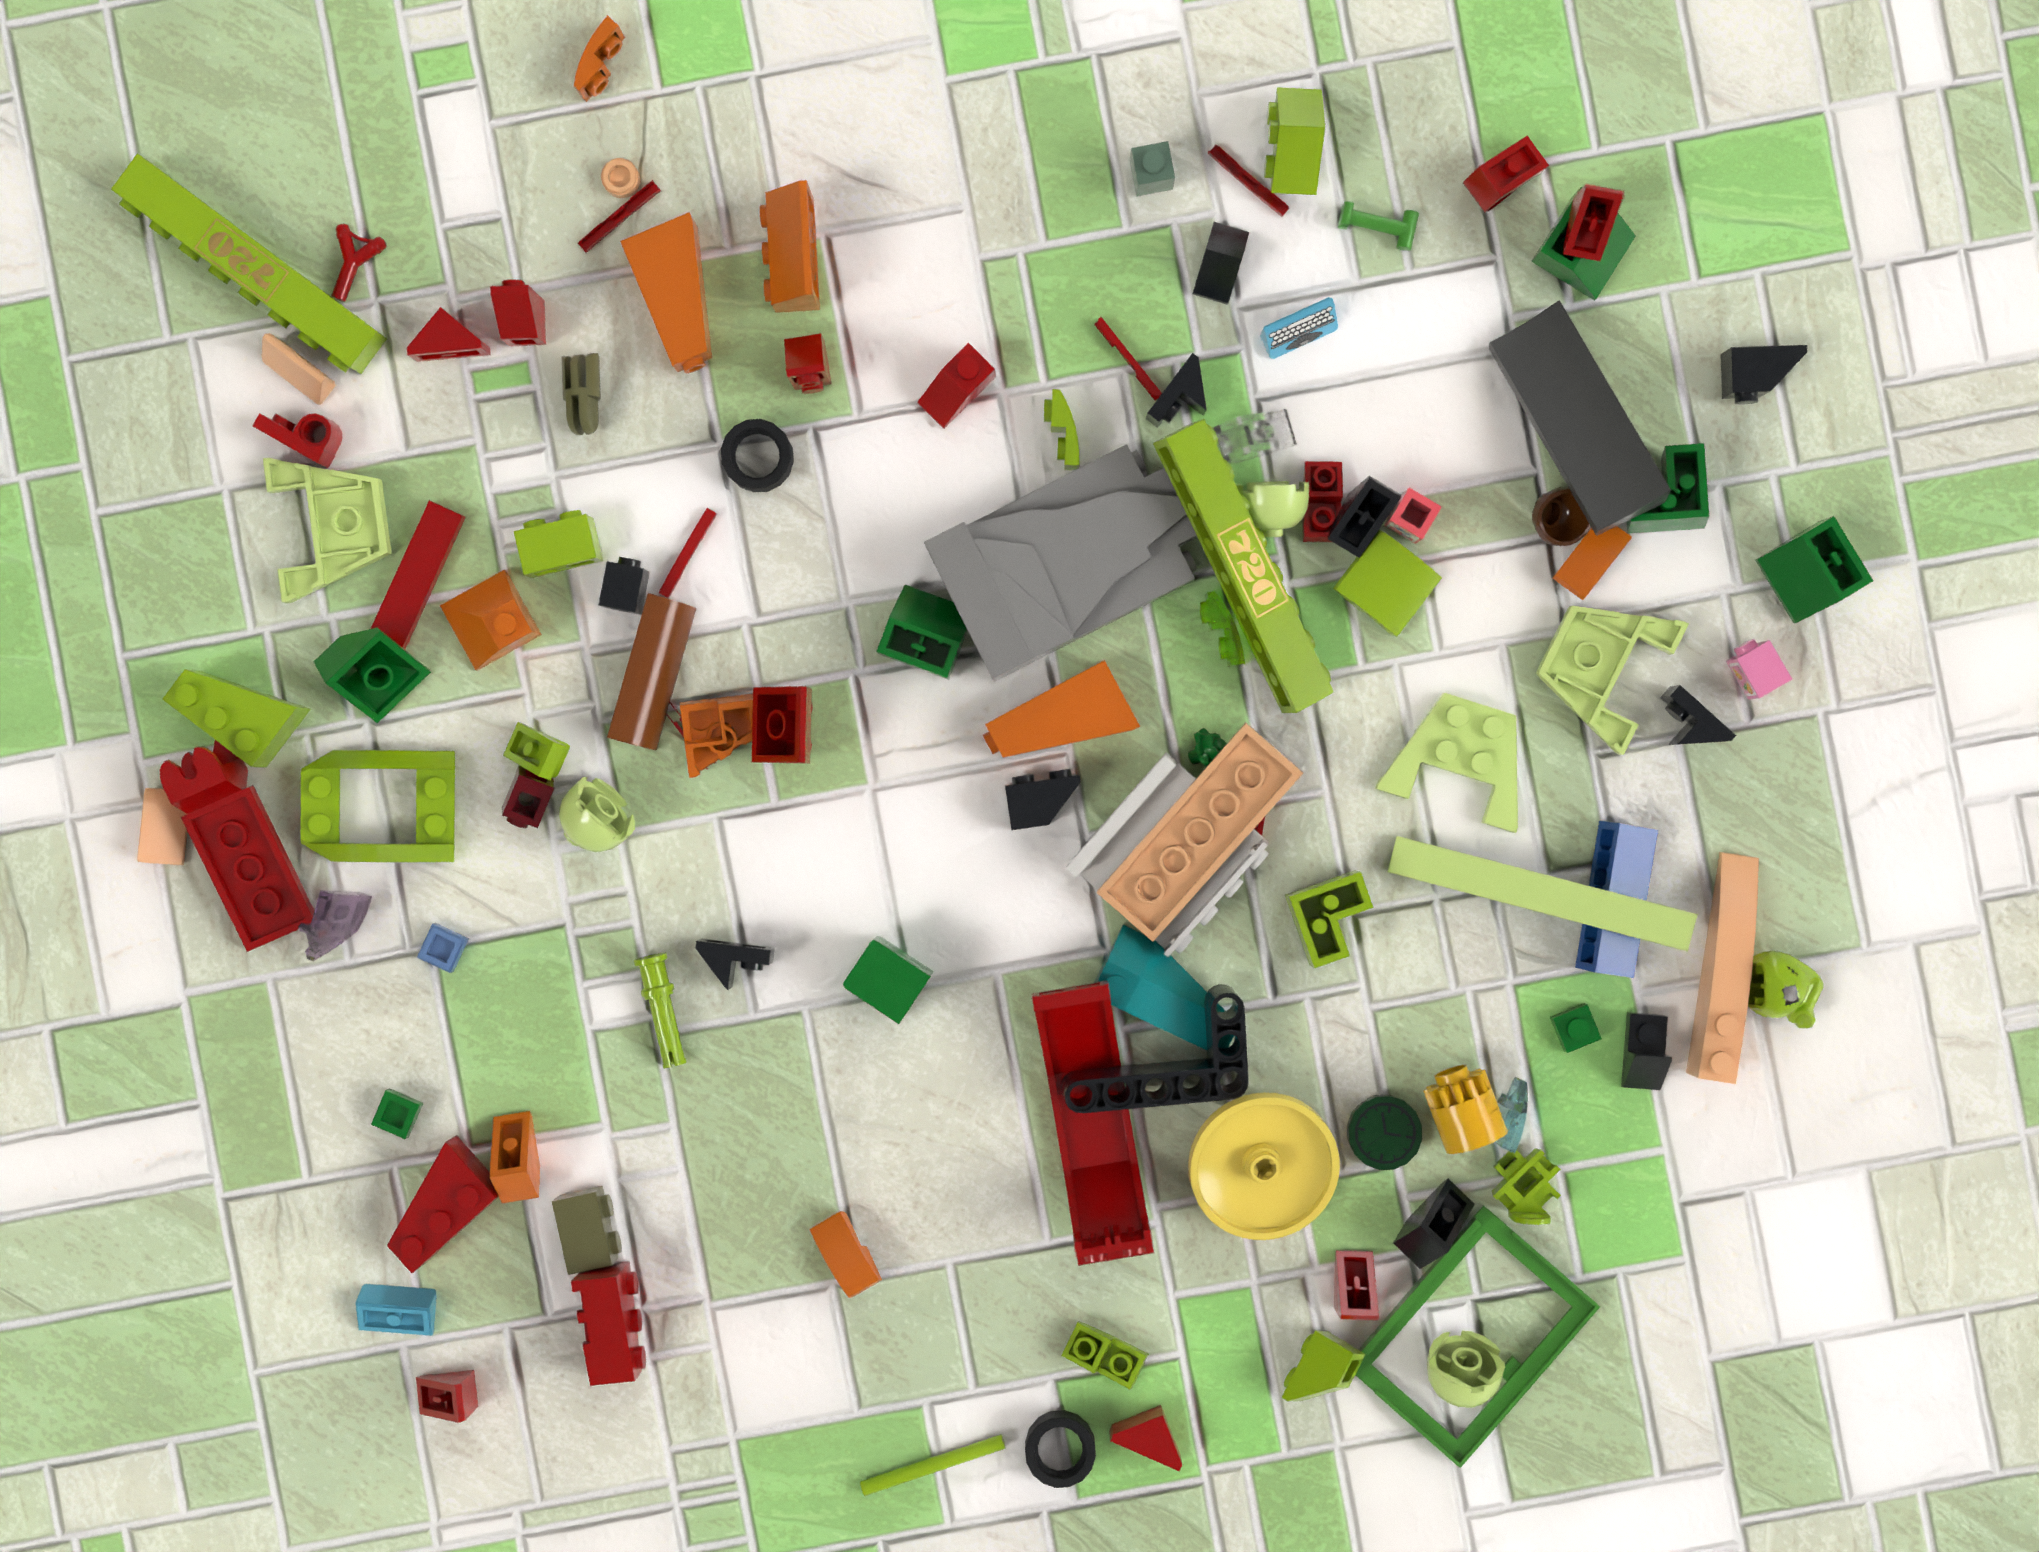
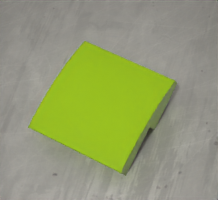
M1379 529L1360 558L1356 557L1333 589L1356 609L1366 613L1390 635L1397 637L1442 577L1402 544Z

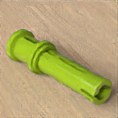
M663 952L637 958L634 960V964L639 967L644 987L641 990V995L645 1000H649L663 1068H671L673 1064L679 1066L687 1062L684 1057L670 996L673 994L674 984L669 982L664 962L667 959V954Z

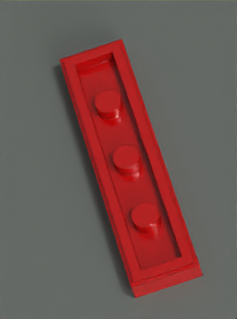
M429 500L370 629L378 627L401 647L406 649L465 521V516Z

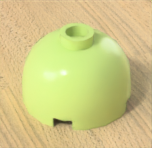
M1289 481L1248 482L1247 490H1243V485L1240 483L1236 484L1239 493L1243 494L1249 502L1248 512L1256 528H1259L1265 537H1282L1283 529L1296 526L1303 519L1308 509L1309 482L1299 481V489H1296V484H1289Z
M582 777L561 801L559 818L564 830V836L572 845L579 846L585 850L592 852L612 850L626 840L635 830L633 814L627 818L626 813L621 808L625 807L627 803L613 787L598 778L588 782L586 781L587 777Z
M1462 1330L1461 1336L1453 1335L1449 1337L1450 1332L1441 1334L1433 1340L1427 1358L1428 1380L1432 1388L1444 1401L1458 1407L1472 1408L1484 1404L1496 1394L1503 1378L1505 1362L1503 1361L1502 1363L1499 1357V1348L1485 1336L1472 1331Z

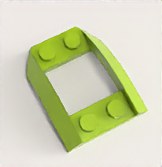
M332 750L301 769V844L331 862H454L455 751ZM340 769H416V844L340 843Z

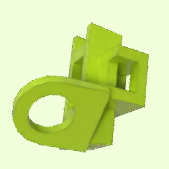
M1512 1147L1493 1165L1504 1179L1491 1191L1492 1195L1508 1209V1217L1513 1222L1526 1225H1546L1551 1223V1216L1542 1206L1552 1196L1556 1199L1561 1196L1549 1183L1561 1169L1557 1165H1553L1544 1156L1545 1153L1541 1149L1535 1148L1524 1158ZM1515 1157L1516 1159L1506 1169H1504V1167ZM1536 1178V1181L1525 1191L1524 1189Z

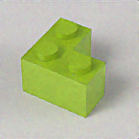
M1277 87L1275 102H1268V144H1274L1273 154L1266 155L1264 178H1271V193L1317 195L1325 135L1322 89Z
M1356 870L1285 894L1308 963L1314 969L1350 956L1338 920L1374 908L1362 873Z

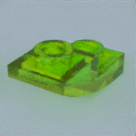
M1215 591L1207 592L1205 594L1206 601L1199 602L1201 623H1208L1209 632L1224 630V637H1218L1220 659H1227V667L1243 666L1245 664L1244 651L1236 624Z

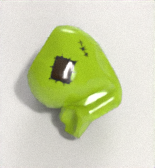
M1779 951L1761 952L1753 956L1748 1007L1756 1014L1766 1018L1782 1019L1787 1016L1788 1021L1795 1023L1798 1028H1812L1816 1021L1813 1009L1824 988V983L1812 968L1790 954Z

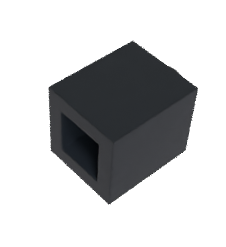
M619 557L618 563L607 561L598 605L607 609L642 615L650 571L640 568L641 561L631 558Z

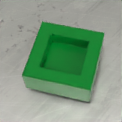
M1583 1003L1550 1017L1563 1051L1566 1053L1602 1039L1588 1004Z
M389 1088L384 1092L371 1125L406 1139L411 1134L423 1102Z

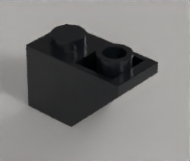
M1071 769L1049 772L1050 779L1035 781L1034 774L1012 777L1013 785L1005 786L1011 830L1049 825L1081 783L1080 775L1072 776Z

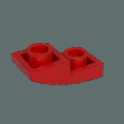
M1305 461L1303 482H1309L1308 509L1303 517V542H1332L1328 540L1327 536L1341 509L1343 498L1342 462Z

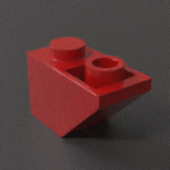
M522 280L502 281V286H490L491 299L501 340L508 346L546 345L545 301L529 285H525V282Z
M821 333L784 339L786 374L795 390L801 389L802 394H812L823 391L824 385L832 384L825 340Z

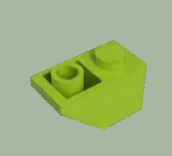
M1315 1330L1314 1334H1310L1305 1339L1301 1347L1303 1356L1297 1367L1292 1368L1284 1381L1286 1389L1281 1398L1287 1402L1304 1401L1349 1388L1366 1354L1329 1331Z

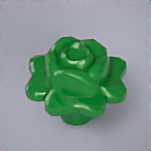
M1202 728L1194 734L1196 744L1194 749L1188 752V758L1194 765L1201 762L1204 766H1208L1227 743L1221 739L1219 734L1209 733L1205 728Z

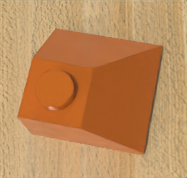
M502 570L440 605L476 671L542 635L506 570Z

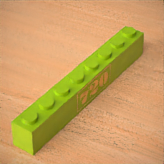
M138 153L111 188L112 191L122 197L119 203L120 206L137 218L142 213L152 220L149 224L152 230L167 240L173 235L182 242L178 249L196 262L201 257L212 264L208 269L210 273L226 284L232 279L241 286L237 293L255 306L260 301L271 308L267 314L269 317L285 328L290 323L301 331L297 336L300 340L314 350L322 346L331 353L327 360L345 373L349 368H352L362 374L387 340L385 336Z
M1205 419L1190 423L1154 442V448L1281 712L1298 713L1334 693L1330 684V673L1326 666L1320 663L1314 651L1315 642L1312 635L1303 628L1298 617V605L1284 588L1282 583L1283 574L1279 566L1272 562L1266 550V538L1262 531L1256 528L1248 512V500L1237 489L1234 482L1233 468L1227 460L1223 459L1218 449V438L1214 429L1207 425Z

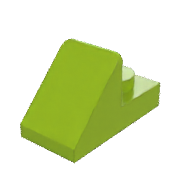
M517 722L503 756L535 775L551 781L552 778L558 776L569 752L570 745L530 726Z

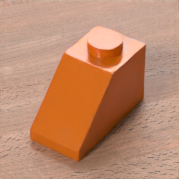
M530 1111L493 1117L489 1178L501 1203L539 1198L540 1162L533 1118Z

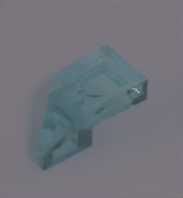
M1517 1077L1512 1080L1507 1095L1502 1093L1497 1102L1509 1109L1504 1118L1508 1133L1495 1141V1143L1513 1153L1516 1152L1521 1140L1528 1104L1527 1082Z

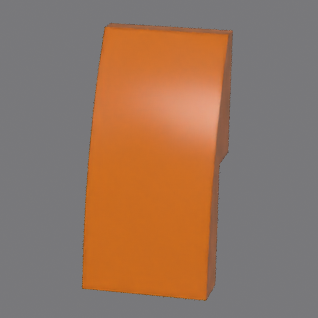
M608 15L590 38L576 71L574 87L586 102L592 95L596 97L606 88L611 73L603 61L606 58H613L619 52L623 44L622 40L625 38L619 25Z
M1618 526L1598 536L1595 535L1591 528L1552 579L1581 600H1584L1625 548L1632 536Z
M839 1211L809 1229L825 1262L848 1298L856 1296L882 1280L868 1247L861 1246L846 1212Z

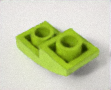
M1052 389V400H1044V422H1051V432L1066 433V437H1058L1057 460H1065L1064 470H1077L1079 468V444L1075 422L1060 389Z
M1078 1321L1061 1356L1092 1373L1098 1372L1130 1390L1133 1388L1149 1354L1104 1331Z

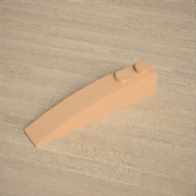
M1719 853L1686 1068L1687 1074L1699 1079L1736 1084L1748 1009L1756 933L1759 858Z

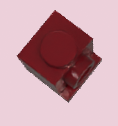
M518 765L515 777L502 805V816L507 817L506 820L514 826L527 828L530 825L538 828L555 788L554 778L551 781L544 779ZM525 792L534 797L530 802H523L519 796Z

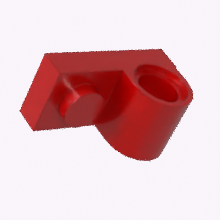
M1526 136L1480 165L1463 181V184L1484 213H1487L1505 200L1517 188L1542 173L1549 164L1530 138Z
M259 413L252 425L254 428L329 468L335 458V454L343 439L339 425L316 413L302 417L297 425L276 413L272 419ZM324 425L326 428L325 437L322 441L315 443L313 439L314 431L317 427Z

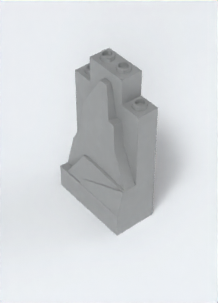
M1126 444L970 524L962 522L923 542L994 682L1194 581L1195 577L1192 572L1197 570L1195 562L1188 550L1181 552L1179 547L1198 537L1165 468L1143 477L1142 472L1146 471V466L1137 450L1131 452Z

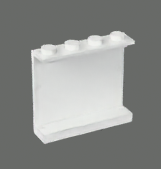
M1166 752L1072 858L1066 869L1076 878L1081 875L1098 890L1196 778ZM1255 829L1251 831L1155 939L1164 948V955L1169 957L1174 950L1180 954L1194 938L1190 932L1199 922L1205 926L1219 909L1214 905L1223 895L1230 898L1244 882L1239 877L1246 869L1250 867L1255 870L1268 856L1269 853L1264 850L1268 846V840Z

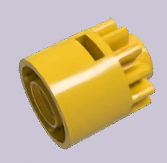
M1467 1065L1451 1067L1437 1073L1434 1076L1436 1084L1426 1087L1427 1089L1423 1090L1447 1154H1458L1481 1148L1501 1139L1508 1133L1485 1069L1481 1070L1478 1068L1470 1072Z

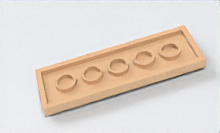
M1245 723L1096 893L1154 942L1300 778L1303 771L1249 724Z

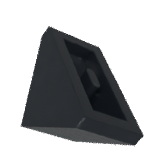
M1217 222L1213 223L1193 295L1228 305L1250 232Z
M1368 476L1348 493L1327 536L1328 540L1360 558L1401 499V494L1373 477Z

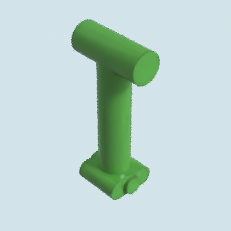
M1344 202L1337 228L1347 230L1349 225L1396 235L1399 236L1396 248L1403 251H1411L1419 216L1418 212L1405 210L1402 221L1353 210V202Z

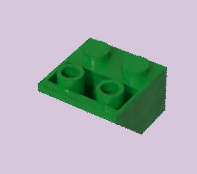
M1580 187L1569 200L1531 262L1595 301L1636 235L1618 213L1601 262L1564 255L1563 247L1573 197L1582 188Z
M1834 516L1818 521L1755 559L1794 624L1840 602L1874 581Z
M905 584L889 616L876 652L879 655L949 680L968 630L954 602Z

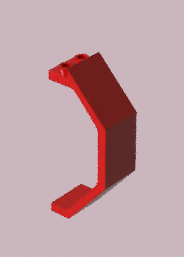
M1108 981L1032 993L1033 1008L1038 1025L1062 1159L1078 1266L1154 1253L1129 1109L1076 1113L1066 1105L1060 1088L1061 1081L1069 1072L1121 1066ZM1118 1081L1111 1084L1108 1093L1117 1095L1123 1092L1125 1089L1124 1082ZM1078 1085L1072 1089L1070 1096L1081 1098L1087 1094L1089 1087Z

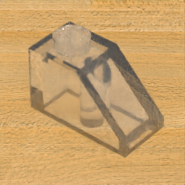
M1287 409L1242 415L1213 427L1218 438V449L1223 459L1227 460L1230 464L1243 462L1297 445Z

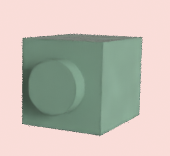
M1169 142L1131 148L1130 166L1136 197L1173 190L1175 174Z

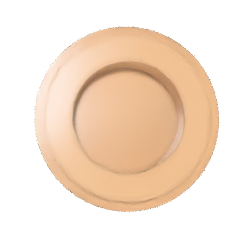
M615 158L607 162L603 167L601 181L605 189L612 196L627 198L638 190L640 174L631 161L624 158Z

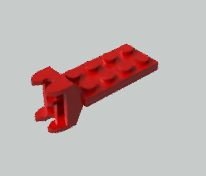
M215 740L213 752L205 747L194 748V753L187 752L183 756L181 767L169 759L164 761L160 768V780L171 805L186 813L181 819L248 952L319 920L254 785L247 788L248 769L244 761Z

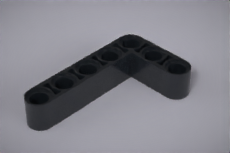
M1225 984L1215 985L1206 993L1204 1005L1208 1058L1075 1070L1065 1075L1061 1081L1060 1088L1066 1105L1076 1113H1093L1233 1100L1241 1097L1246 1092L1249 1083L1245 1007L1243 1001L1232 987ZM1226 997L1233 999L1230 1009L1225 1012L1216 1011V1005L1221 999ZM1230 1034L1235 1036L1234 1042L1230 1047L1225 1049L1218 1047V1042L1224 1035ZM1226 1072H1237L1236 1078L1231 1084L1224 1085L1220 1083L1221 1077ZM1188 1076H1200L1198 1084L1194 1087H1183V1082ZM1160 1078L1163 1080L1158 1090L1153 1092L1145 1090L1146 1084L1151 1079ZM1114 1082L1126 1083L1125 1089L1120 1094L1111 1095L1108 1093L1110 1085ZM1078 1085L1089 1087L1087 1094L1081 1098L1070 1096L1072 1089Z

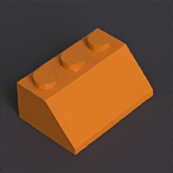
M801 180L765 192L766 205H760L761 227L767 228L768 242H762L763 264L769 265L770 279H764V296L766 302H771L776 313L820 310L814 198L807 180Z

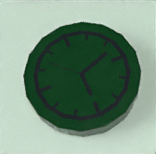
M1374 1095L1367 1098V1100L1363 1101L1352 1111L1347 1123V1140L1353 1153L1365 1165L1378 1170H1394L1406 1165L1417 1154L1422 1142V1124L1416 1111L1403 1099L1392 1095Z

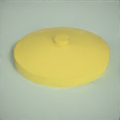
M1266 1092L1236 1098L1212 1113L1198 1130L1193 1140L1188 1160L1190 1185L1196 1201L1204 1214L1224 1231L1252 1240L1281 1238L1309 1225L1321 1214L1331 1200L1337 1186L1340 1170V1159L1335 1139L1320 1115L1310 1106L1294 1097Z

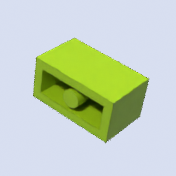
M574 510L560 514V520L546 523L545 519H535L523 523L524 529L513 531L523 574L527 577L535 578L604 561L594 518L588 514L582 515L581 510Z

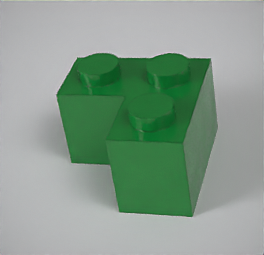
M1704 443L1665 446L1661 458L1662 475L1671 489L1664 504L1627 521L1628 534L1705 529L1709 519Z

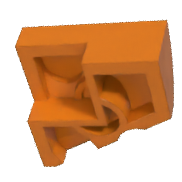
M753 693L679 702L689 778L697 777L700 775V771L719 759L723 760L731 755L732 751L740 745L752 741Z

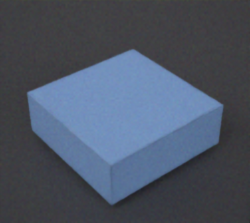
M433 923L417 958L452 973L469 938L437 923Z

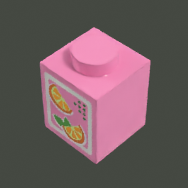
M1751 639L1734 649L1736 656L1726 661L1748 700L1761 698L1792 680L1770 640L1757 643L1755 639Z

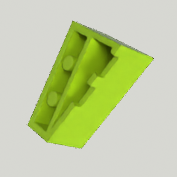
M184 669L162 698V700L250 767L258 768L268 767L311 710L310 708L264 694L201 671Z

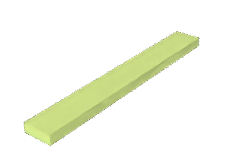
M1400 836L1396 837L1387 871L1684 951L1689 949L1698 915Z

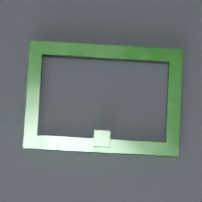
M1483 1205L1457 1235L1448 1253L1435 1260L1358 1349L1366 1355L1356 1376L1461 1468L1590 1320L1600 1306ZM1487 1232L1572 1307L1522 1364L1513 1356L1505 1362L1503 1378L1507 1382L1456 1439L1376 1369L1372 1363Z

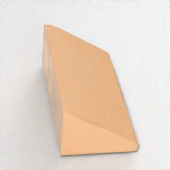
M265 333L262 337V361L318 405L322 404L336 386L334 384L335 381L281 339L271 333Z
M145 788L137 861L184 865L187 829L181 817L186 815V813L171 805L162 788Z

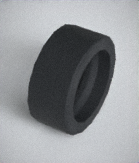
M749 419L735 425L725 436L721 447V463L728 477L742 489L754 493L769 492L780 486L790 475L794 463L793 447L786 434L774 423L763 419ZM753 434H762L770 437L779 449L777 467L772 473L764 477L754 478L748 476L739 469L736 463L738 445L744 438Z
M1066 1410L1050 1411L1038 1417L1030 1426L1025 1440L1026 1463L1032 1475L1041 1483L1054 1488L1071 1487L1083 1481L1092 1470L1096 1458L1094 1434L1089 1424L1078 1414ZM1064 1427L1070 1429L1078 1435L1082 1442L1080 1460L1075 1466L1067 1470L1051 1469L1042 1462L1039 1456L1038 1445L1040 1439L1047 1431L1053 1428Z

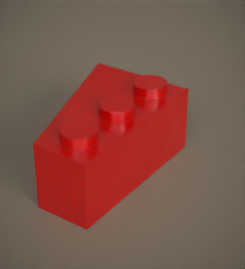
M457 1135L446 1141L387 1244V1247L411 1273L423 1266L499 1197L489 1178L490 1171Z
M630 1261L578 1273L571 1280L573 1292L580 1291L582 1310H577L578 1324L584 1323L586 1341H583L582 1345L590 1386L636 1381L642 1372L641 1369L646 1367L644 1346H639L637 1333L642 1330V1315L640 1309H635L633 1294L638 1293L636 1271L631 1272Z

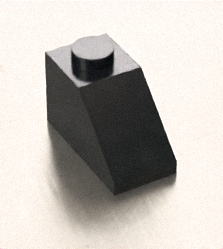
M1807 345L1731 347L1721 354L1722 399L1734 398L1735 404L1757 403L1758 398L1772 391L1805 356Z
M1448 1178L1406 1220L1393 1244L1421 1269L1448 1253L1475 1203Z

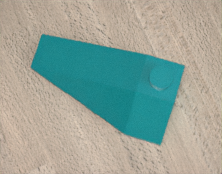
M1123 924L1094 983L1108 981L1111 1005L1207 1050L1204 1005L1207 991L1171 955L1169 957L1164 955V948L1157 941L1154 940L1152 942L1144 934ZM1217 1003L1216 1011L1225 1012L1226 1010ZM1224 1035L1219 1040L1218 1047L1228 1048L1234 1035Z

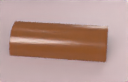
M647 594L607 738L657 750L670 704L669 701H671L696 613V607L654 594Z

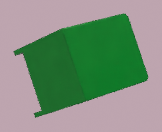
M877 936L869 943L845 979L843 987L891 1020L900 1024L934 971L883 937Z

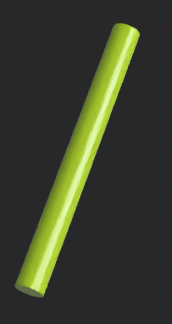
M1000 1434L860 1481L863 1495L867 1496L1006 1449L1003 1436Z

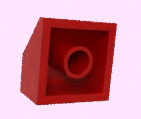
M807 686L753 687L751 762L810 764L812 748L811 688Z

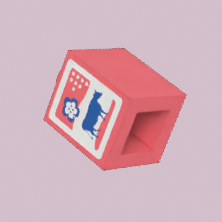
M1408 488L1401 494V499L1391 511L1384 526L1416 544L1424 538L1442 506L1415 490Z

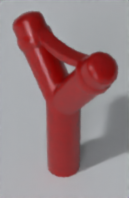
M339 224L335 228L336 237L339 241L344 262L331 297L346 302L358 267L375 255L380 254L386 249L387 245L382 237H376L375 239L363 238L350 231L347 224ZM352 237L367 244L355 251Z

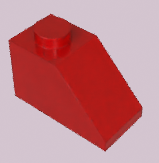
M968 342L941 369L917 403L945 429L996 377L995 368Z

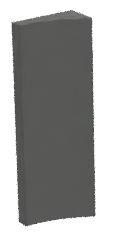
M1560 300L1526 323L1489 343L1490 352L1596 536L1666 502L1671 490Z

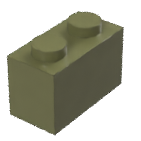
M603 1185L562 1194L552 1201L568 1275L613 1265L619 1258L618 1253L622 1252V1244L618 1231H613L610 1217L614 1215L613 1203L610 1195L604 1194Z

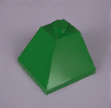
M378 627L340 636L313 661L328 686L376 723L384 718L431 673L425 665Z

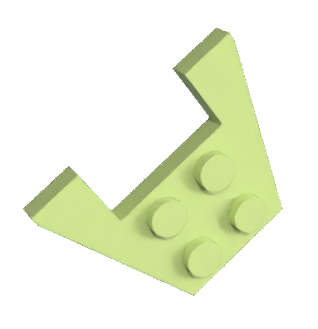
M263 458L267 492L280 493L306 489L316 563L312 565L277 569L282 603H293L392 554L382 480L272 458Z
M1569 606L1535 674L1615 753L1624 755L1639 724L1606 709L1604 705L1637 639L1671 655L1675 653L1689 623L1679 620H1666L1650 616H1637L1615 611Z
M1442 693L1414 731L1415 733L1405 747L1395 757L1386 773L1379 779L1375 789L1409 799L1420 763L1437 767L1492 785V791L1481 823L1516 833L1518 829L1516 715L1451 694Z

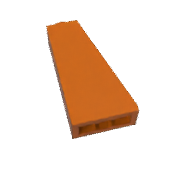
M690 212L620 242L672 366L677 372L684 370L685 373H692L706 365L704 361L712 358L698 227Z
M1105 660L986 723L985 725L989 732L983 734V737L992 754L1000 751L1002 757L1006 758L1129 732L1137 729L1140 725Z

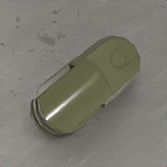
M590 353L586 357L581 354L574 355L572 358L570 356H562L563 400L566 401V418L569 429L575 435H583L584 432L586 435L592 434L598 428V401L601 399L598 353Z

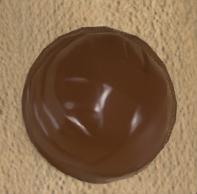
M1559 487L1544 493L1535 503L1532 511V523L1541 539L1550 545H1572L1581 540L1590 529V524L1569 487Z

